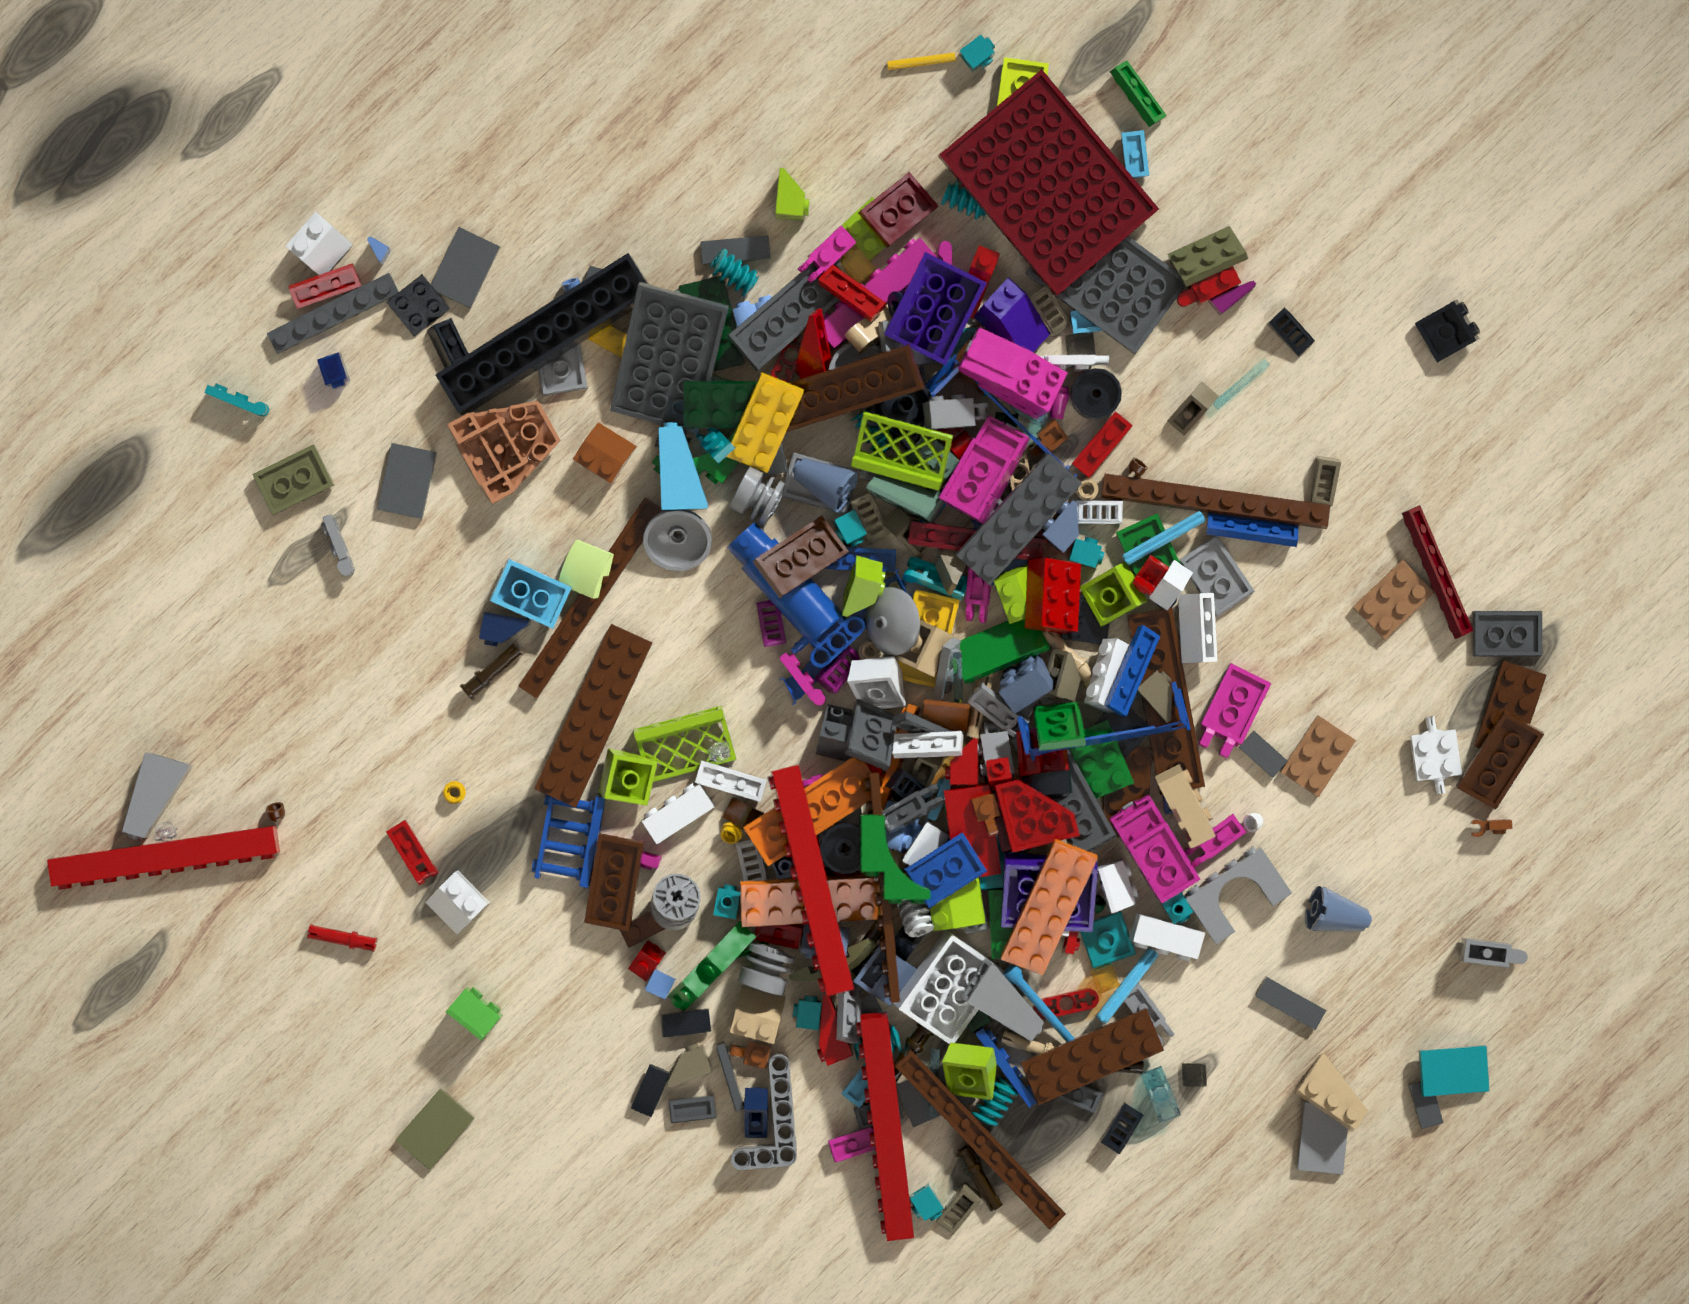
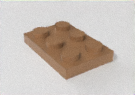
M1401 560L1353 608L1385 640L1434 592L1404 560Z
M1317 715L1280 773L1319 797L1356 740Z

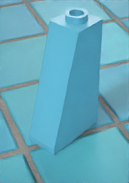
M676 422L664 423V427H659L662 511L708 509V502L682 426L677 427Z

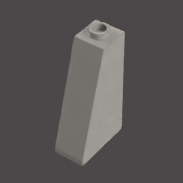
M150 752L144 754L122 832L128 833V838L140 841L141 837L146 838L150 835L191 771L192 765Z
M985 958L961 994V997L970 1005L1032 1042L1041 1033L1044 1022L998 968Z

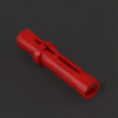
M310 924L309 934H307V939L349 946V949L352 950L359 948L375 952L377 946L375 943L378 940L376 937L358 935V932L355 931L348 933Z

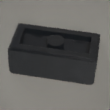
M452 318L432 325L427 330L444 368L469 354Z

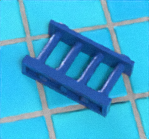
M545 795L544 805H548L538 859H534L531 872H535L534 878L539 879L542 872L574 877L577 881H580V887H590L598 835L600 834L605 808V798L596 796V799L591 800V802L579 801L577 809L587 810L593 814L591 823L583 824L552 818L554 804L574 807ZM550 827L585 833V836H588L587 845L576 846L548 840ZM548 849L580 855V858H584L583 868L575 869L543 863L545 851Z

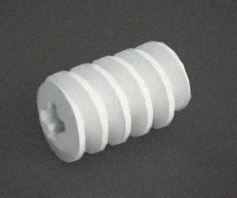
M902 899V903L897 904L900 916L903 918L902 923L905 926V933L908 936H923L934 929L933 924H928L932 921L930 916H926L929 913L928 908H923L926 906V903L913 904L911 899Z

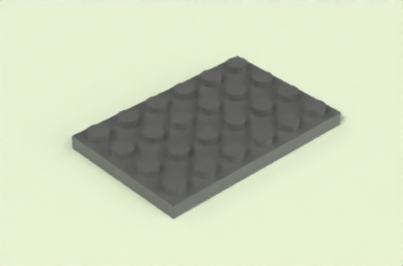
M1127 236L1055 297L1074 311H1077L1081 316L1092 322L1093 325L1100 328L1104 333L1135 355L1185 288V285L1174 269ZM1029 267L1025 274L1042 287H1045V283Z
M640 282L637 288L610 411L661 425L676 422L677 427L682 426L683 431L698 434L700 428H684V381H711L729 306Z

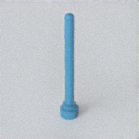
M1014 964L1009 966L1003 972L1005 978L1021 989L1066 1042L1075 1039L1022 978L1021 968Z

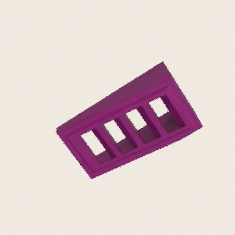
M1254 280L1213 297L1208 302L1219 315H1222L1255 288L1256 283Z
M770 600L757 602L756 606L764 647L787 643L781 612L776 608L775 611L763 613L762 608L775 605ZM777 615L776 620L764 622V617ZM774 624L779 625V628L766 631L765 626ZM780 633L781 637L767 639V635Z
M850 645L815 676V680L829 693L836 694L848 680L851 663L845 656L848 655L853 661L861 660L858 653ZM840 662H842L847 667V669L844 670L839 665ZM836 670L840 675L837 676L833 671ZM828 677L833 680L832 683L827 679Z

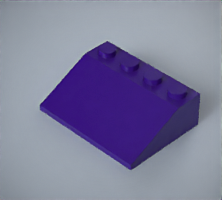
M925 252L884 335L904 345L910 344L912 349L946 365L987 282Z
M1005 853L1001 927L1014 928L1047 855ZM1097 861L1064 931L1093 932L1098 874Z

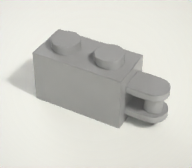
M965 394L952 395V400H944L943 396L930 397V401L923 403L925 428L931 430L976 426L975 421L986 420L989 417L986 416L988 403L974 404L973 398L965 399ZM974 408H977V416H976V417H975V414H974Z
M983 721L984 734H980V742L978 743V757H982L983 763L979 764L980 775L985 777L986 784H989L986 761L1008 757L1013 781L1014 767L1008 732H1001V728L994 722L987 723V721Z
M1462 937L1459 960L1467 963L1509 968V963L1524 964L1528 956L1526 952L1520 949L1511 948L1512 945L1509 943Z

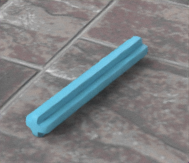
M1198 511L1123 554L1124 561L1127 565H1130L1204 523L1205 518L1203 514Z
M1152 948L1146 950L1096 1016L1098 1020L1104 1024L1110 1020L1157 959L1158 953Z

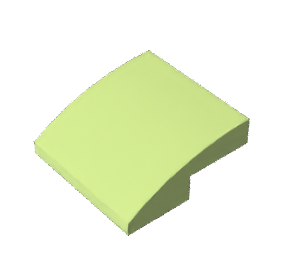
M576 540L566 557L559 581L571 586L573 591L592 599L598 598L603 576H609L614 554Z

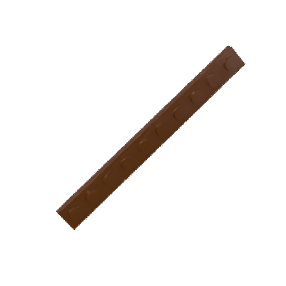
M1106 473L1104 474L1101 498L1327 529L1329 523L1330 505Z
M644 497L608 551L614 554L609 576H603L599 597L592 599L579 594L518 687L538 699L642 544L644 531L649 521L657 514L663 512L661 507Z
M869 772L868 778H864L865 792H869L870 801H866L867 814L883 815L879 773ZM879 872V876H873L874 883H878L879 892L875 893L876 906H880L881 915H877L878 929H882L883 938H879L880 951L885 954V961H881L882 974L887 975V984L883 985L885 998L889 997L891 1003L900 1002L892 909L888 900L882 898V872Z
M909 1050L894 1065L1049 1230L1066 1215L912 1050Z

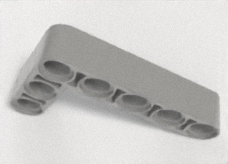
M775 1053L769 1060L775 1144L736 1148L732 1153L731 1163L738 1170L785 1167L792 1165L796 1161L797 1144L790 1061L784 1053ZM776 1058H782L785 1061L786 1065L783 1069H776L773 1066V1061ZM784 1081L788 1088L784 1092H779L775 1089V1083ZM779 1104L788 1105L789 1112L785 1115L779 1114L776 1109ZM783 1126H787L791 1129L792 1133L789 1137H782L778 1130ZM782 1150H791L793 1157L790 1160H784L780 1155ZM767 1151L771 1158L767 1162H762L758 1159V1153ZM738 1153H744L748 1160L744 1164H739L735 1160V1156Z

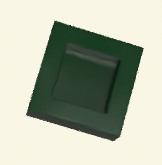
M978 1010L967 1026L971 1033H974L992 1022L987 1014Z

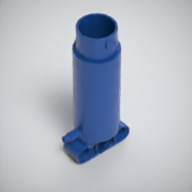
M754 522L727 549L743 565L741 569L803 636L791 648L792 653L796 654L807 644H810L814 648L810 655L812 664L819 668L825 667L864 632L866 627L865 621L857 615L849 618L842 616V611L812 578L782 598H779L753 563L757 557L779 542L775 538L772 540ZM851 620H858L860 622L861 629L859 632H852L849 629V622ZM835 635H840L844 639V645L840 648L832 644V638ZM821 650L827 654L826 662L819 663L815 659L817 651Z

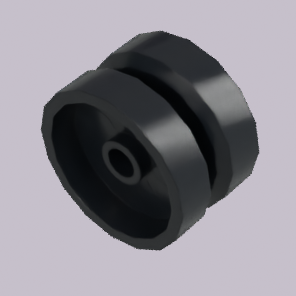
M1100 368L1084 371L1075 379L1070 391L1072 407L1079 415L1090 420L1108 417L1117 409L1122 396L1119 380L1113 373ZM1095 389L1098 393H1101V395L1098 398H1095L1092 395V392Z
M849 822L837 823L828 828L822 837L820 844L821 857L825 865L834 872L848 874L859 870V826ZM843 843L850 846L847 852L841 850Z

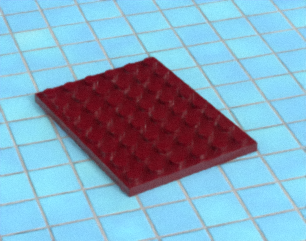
M1042 69L938 155L939 159L1055 296H1058L1159 210L1157 205Z

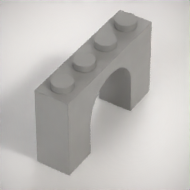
M1252 846L1243 853L1244 857L1239 861H1236V859L1231 860L1224 865V871L1219 874L1217 872L1212 873L1205 878V884L1200 887L1196 884L1186 891L1188 895L1185 896V899L1215 944H1218L1235 932L1219 906L1220 891L1231 879L1237 877L1252 879L1272 906L1292 894L1261 847L1255 848Z

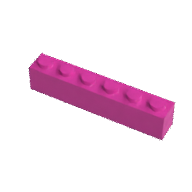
M914 238L903 247L905 251L899 256L894 254L886 261L888 266L882 271L879 268L869 276L871 281L864 287L885 301L886 304L891 292L907 288L924 253L927 252L937 257L921 238L917 241ZM842 301L835 305L836 311L831 315L826 313L823 316L828 343L834 350L847 340L845 334L854 325L865 319Z

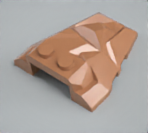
M539 401L512 405L501 409H489L484 412L467 413L447 424L456 442L457 449L479 488L483 490L491 504L511 495L561 441Z

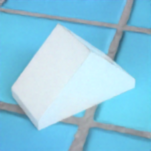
M1173 560L1168 571L1148 598L1168 611L1183 591L1193 572Z

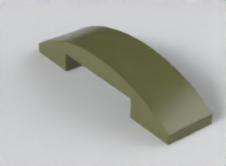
M866 939L847 948L850 957L846 958L849 971L861 964L870 955L877 945L875 940ZM810 966L788 975L790 980L818 982L817 979L821 978L818 969L815 970L814 967Z

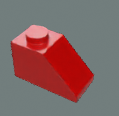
M972 738L962 748V756H954L949 761V766H945V780H949L950 785H978V738Z

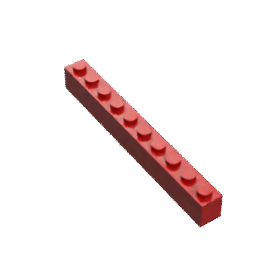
M799 764L770 771L771 776L767 777L770 790H775L776 799H773L776 813L780 812L782 821L778 822L781 835L786 834L788 842L784 844L787 858L791 857L793 866H790L792 879H797L799 888L795 889L798 902L803 903L804 911H801L803 924H808L810 933H807L806 937L809 947L814 948L815 956H812L814 969H819L821 978L817 979L820 992L824 991L826 996L853 990L854 987Z
M274 825L52 858L47 860L51 887L58 886V890L72 888L73 883H80L81 887L95 885L94 880L103 879V883L116 882L117 877L125 876L126 880L140 878L139 874L147 872L148 877L162 875V870L168 869L171 870V873L184 872V867L193 866V870L207 868L208 863H216V867L230 865L229 860L238 859L239 863L251 862L252 857L261 856V860L275 858L274 854L280 852L277 826Z
M887 1011L860 1014V1022H856L857 1035H862L863 1044H859L860 1058H865L866 1066L861 1067L863 1080H868V1088L864 1089L865 1101L870 1102L871 1110L867 1111L868 1125L873 1124L874 1132L869 1133L871 1147L876 1146V1154L872 1155L874 1169L878 1168L879 1176L875 1177L876 1191L881 1190L882 1198L877 1199L879 1213L884 1212V1220L880 1221L881 1233L886 1234L887 1241L914 1238L888 1014Z

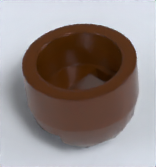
M1135 457L1130 461L1127 468L1129 474L1132 471L1135 473L1133 477L1142 476L1148 469L1145 463Z
M276 802L266 807L270 820L277 822L276 819L279 818L283 820L285 817L283 803Z

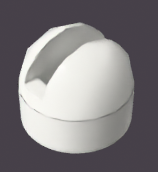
M1250 813L1243 819L1244 827L1249 832L1259 830L1264 822L1262 816L1257 813Z

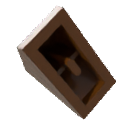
M732 797L723 818L743 829L744 826L765 813Z

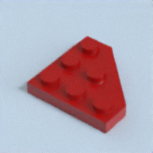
M1018 779L995 785L1012 853L1053 843L1054 839L1061 841L1080 836L1075 814L1071 810Z

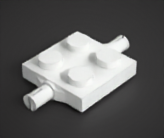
M1109 355L1040 356L1064 371L1066 368H1074V372H1084L1095 365H1109Z
M1435 716L1425 717L1427 731L1409 736L1415 780H1432L1435 782L1436 794L1446 793L1444 779L1450 776L1462 775L1456 729L1436 730Z

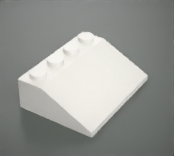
M945 930L900 992V1002L894 1003L895 1006L948 1044L955 1043L979 1010L967 1003L961 997V994L986 957L949 930ZM994 964L998 968V970L1003 974L1004 970L998 967L996 964Z

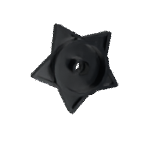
M920 366L918 369L925 386L924 367ZM925 386L921 390L874 404L868 413L922 427L924 426L923 403L930 401L931 396ZM867 421V427L881 429L877 422ZM897 427L887 429L895 438L903 435ZM919 433L909 435L914 444ZM905 438L898 441L906 450L911 449Z

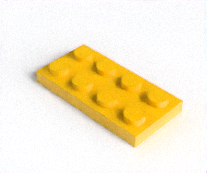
M761 372L730 442L735 449L726 457L768 473L804 393V389Z
M915 589L913 601L918 609L920 620L952 634L960 600ZM898 660L903 680L935 688L938 670L933 677Z

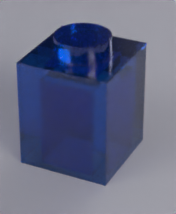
M338 352L317 359L325 386H332V389H337L345 386V382L350 380L341 353Z

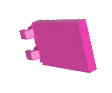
M1230 663L1200 723L1202 725L1201 729L1204 732L1198 745L1206 748L1209 746L1213 736L1224 740L1218 755L1228 758L1234 746L1242 745L1272 683Z

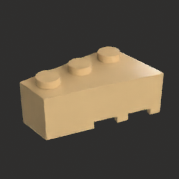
M1180 764L1155 776L1170 809L1187 838L1190 848L1192 849L1216 837L1210 824V820L1213 818L1207 807L1202 808L1200 802L1203 799L1198 789H1192L1190 783L1193 780L1188 770L1183 771Z
M1324 1053L1319 1055L1295 1091L1300 1097L1351 1132L1357 1129L1368 1112L1367 1108Z

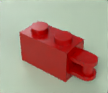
M1231 266L1189 285V289L1177 297V304L1180 307H1187L1197 302L1199 306L1213 297L1233 289L1242 282L1234 267Z

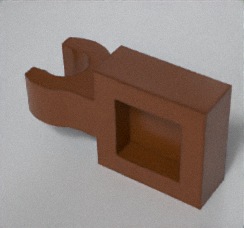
M1054 419L1036 433L1039 441L1050 452L1068 439V436ZM1035 442L1026 448L1034 457L1043 451Z
M994 793L972 798L971 801L977 821L984 820L989 836L998 834L994 817L1000 816Z
M1510 819L1471 820V824H1478L1480 826L1478 832L1471 833V836L1474 837L1484 835L1487 830H1492V834H1506V829H1513L1512 820Z
M748 1041L747 1047L731 1044L730 1055L745 1057V1065L766 1069L771 1046Z

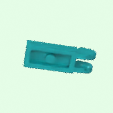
M707 428L709 433L705 437L700 433L696 434L695 437L719 464L735 447L718 429Z

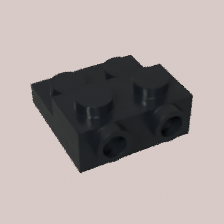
M1456 299L1415 323L1437 363L1480 339L1478 337L1480 329L1474 321H1469L1467 317L1469 310L1463 301L1459 303Z

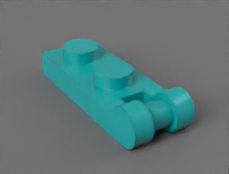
M215 383L214 387L207 384L205 394L262 417L269 414L270 408L266 403L259 401L254 404L248 401L249 396L237 391L234 396L227 393V387Z
M910 557L908 559V569L904 571L902 577L904 581L908 583L915 582L949 595L943 586L935 564L917 557ZM917 570H921V571H923V574H921V573H919V572H916V571H917ZM961 575L952 595L949 596L962 601L967 588L968 577Z

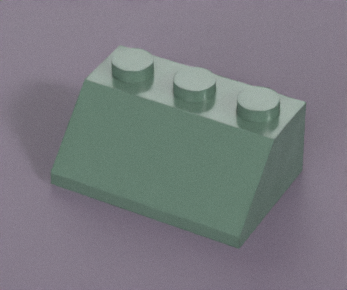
M876 474L866 487L873 496L928 523L935 522L944 505V502L939 498L941 492L929 488V490L920 487V485Z

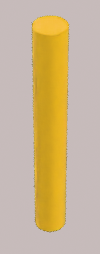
M955 52L887 61L888 70L954 62L956 57Z

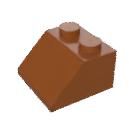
M598 422L580 446L573 460L613 485L637 446Z
M923 699L922 718L952 732L967 731L970 704Z

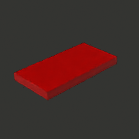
M989 784L943 790L950 840L963 832L987 870L980 877L1001 874L996 834L989 836L984 820L977 821L971 801L972 798L989 794Z

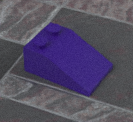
M1009 277L973 316L989 332L1033 353L1051 334L1026 292Z

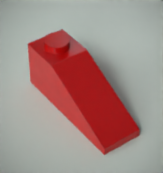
M980 245L968 273L987 282L970 316L971 319H975L973 316L980 307L1000 253Z
M817 309L808 317L796 365V371L800 375V379L827 371L831 361L822 309Z
M823 992L819 1038L820 1049H817V1053L821 1062L826 1061L827 1066L852 1057L853 1052L849 1043L836 1040L837 1013L830 996H826L825 992Z

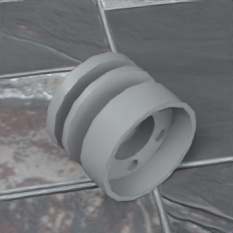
M750 466L735 493L729 509L743 515L748 507L753 509L750 519L754 520L757 513L760 512L762 516L759 524L764 526L766 521L773 516L782 498L785 483L779 481L776 489H773L771 486L775 478L771 477L766 484H763L761 482L764 472Z
M670 874L663 877L656 884L650 903L651 914L655 922L668 930H681L688 927L695 920L701 901L700 890L697 884L690 877L682 874ZM676 896L680 897V900L672 901Z
M750 943L748 949L757 953V956L746 954L745 958L753 962L754 965L753 967L742 966L738 981L755 989L782 996L788 981L779 976L780 972L791 973L792 970L782 964L783 962L794 964L795 958L779 948L766 944Z

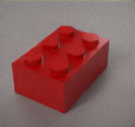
M1051 558L1028 560L1025 628L1059 634L1078 632L1080 563Z

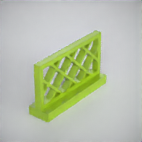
M864 412L851 467L939 491L944 481V473L953 435ZM867 421L877 422L881 429L871 434L866 426ZM897 427L903 435L893 440L887 429ZM883 432L889 443L880 447L874 437ZM919 433L925 441L915 446L909 435ZM905 438L911 449L902 453L896 443ZM869 439L876 449L871 453L861 450L862 443ZM935 439L945 440V448L937 452L932 441ZM927 444L933 455L924 459L918 449ZM892 445L898 456L893 459L888 458L882 450ZM914 451L920 462L915 465L910 464L904 456ZM936 457L941 465L940 471L930 469L926 462Z
M722 705L634 729L640 755L643 757L647 756L665 766L661 774L654 776L653 782L698 770L700 764L692 760L697 749L707 753L709 756L706 762L718 765L736 760ZM721 722L723 732L719 738L708 732L712 724ZM696 729L703 733L697 744L686 738L690 730ZM674 735L681 739L675 750L664 744L668 736ZM706 735L717 741L711 752L700 746ZM724 735L726 737L727 742L722 740ZM652 741L658 744L659 747L652 756L644 751L642 743ZM683 741L695 747L689 758L678 752ZM719 743L729 748L730 756L721 758L714 754ZM661 747L673 753L668 763L656 758ZM675 755L687 760L682 769L677 770L670 766Z

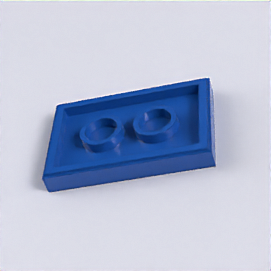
M963 832L904 869L913 882L931 890V899H925L928 908L933 907L987 872Z

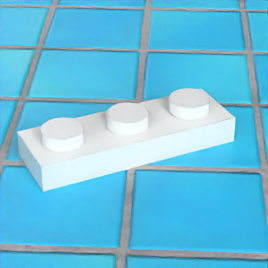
M962 731L894 734L892 754L894 758L962 756L963 734Z
M702 760L695 779V783L761 802L767 782L766 779Z

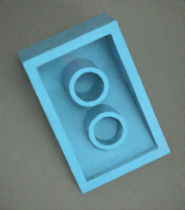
M507 558L489 600L553 629L572 587Z

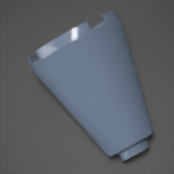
M806 458L801 461L798 460L792 470L795 480L831 511L837 513L848 503L851 498L848 494L850 490L854 491L858 481V473L853 470Z
M1316 886L1308 900V902L1312 903L1310 910L1306 909L1305 912L1306 928L1312 931H1364L1366 928H1369L1372 921V916L1369 915L1368 909L1321 886Z

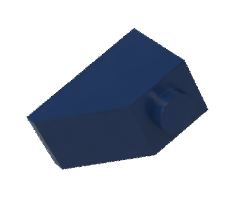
M484 612L479 639H483L485 645L497 647L498 642L504 643L527 628L531 620Z
M745 1088V1138H767L768 1088Z

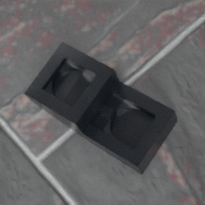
M1070 770L1022 776L1023 783L1045 796L1056 797L1072 793Z
M709 1009L660 1014L663 1037L711 1032Z
M650 1064L631 1109L652 1117L671 1072Z

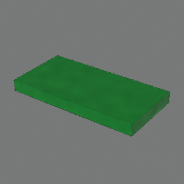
M1025 619L1012 624L1009 621H1005L962 639L959 648L961 656L957 666L965 684H969L1024 661L1030 656L1033 657L1048 651L1050 648L1042 631L1025 628Z

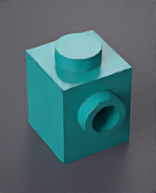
M980 34L959 50V55L972 72L980 66L984 69L994 61L992 57L995 54L993 50L995 45L989 37L984 38Z
M855 510L832 522L836 529L834 532L845 546L851 544L854 547L864 542L863 537L867 535V532Z
M1085 537L1084 541L1075 539L1068 561L1096 568L1097 564L1101 565L1105 552L1101 551L1102 546L1097 545L1098 540Z
M724 884L723 887L718 888L713 915L736 919L740 901V891L737 890V886Z
M1182 892L1161 903L1174 924L1187 921L1190 918V914L1193 913Z
M804 995V999L799 998V1004L794 1003L793 1017H797L796 1028L819 1030L822 1001L817 1000V996Z
M929 1183L909 1195L910 1200L914 1204L911 1206V1209L917 1218L922 1216L924 1221L928 1219L933 1221L942 1215L943 1204Z

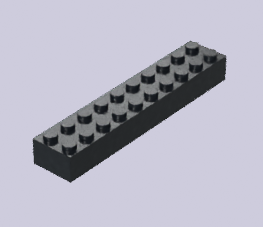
M627 253L435 374L457 412L462 416L471 413L631 312L638 284L640 282L649 283L633 257Z

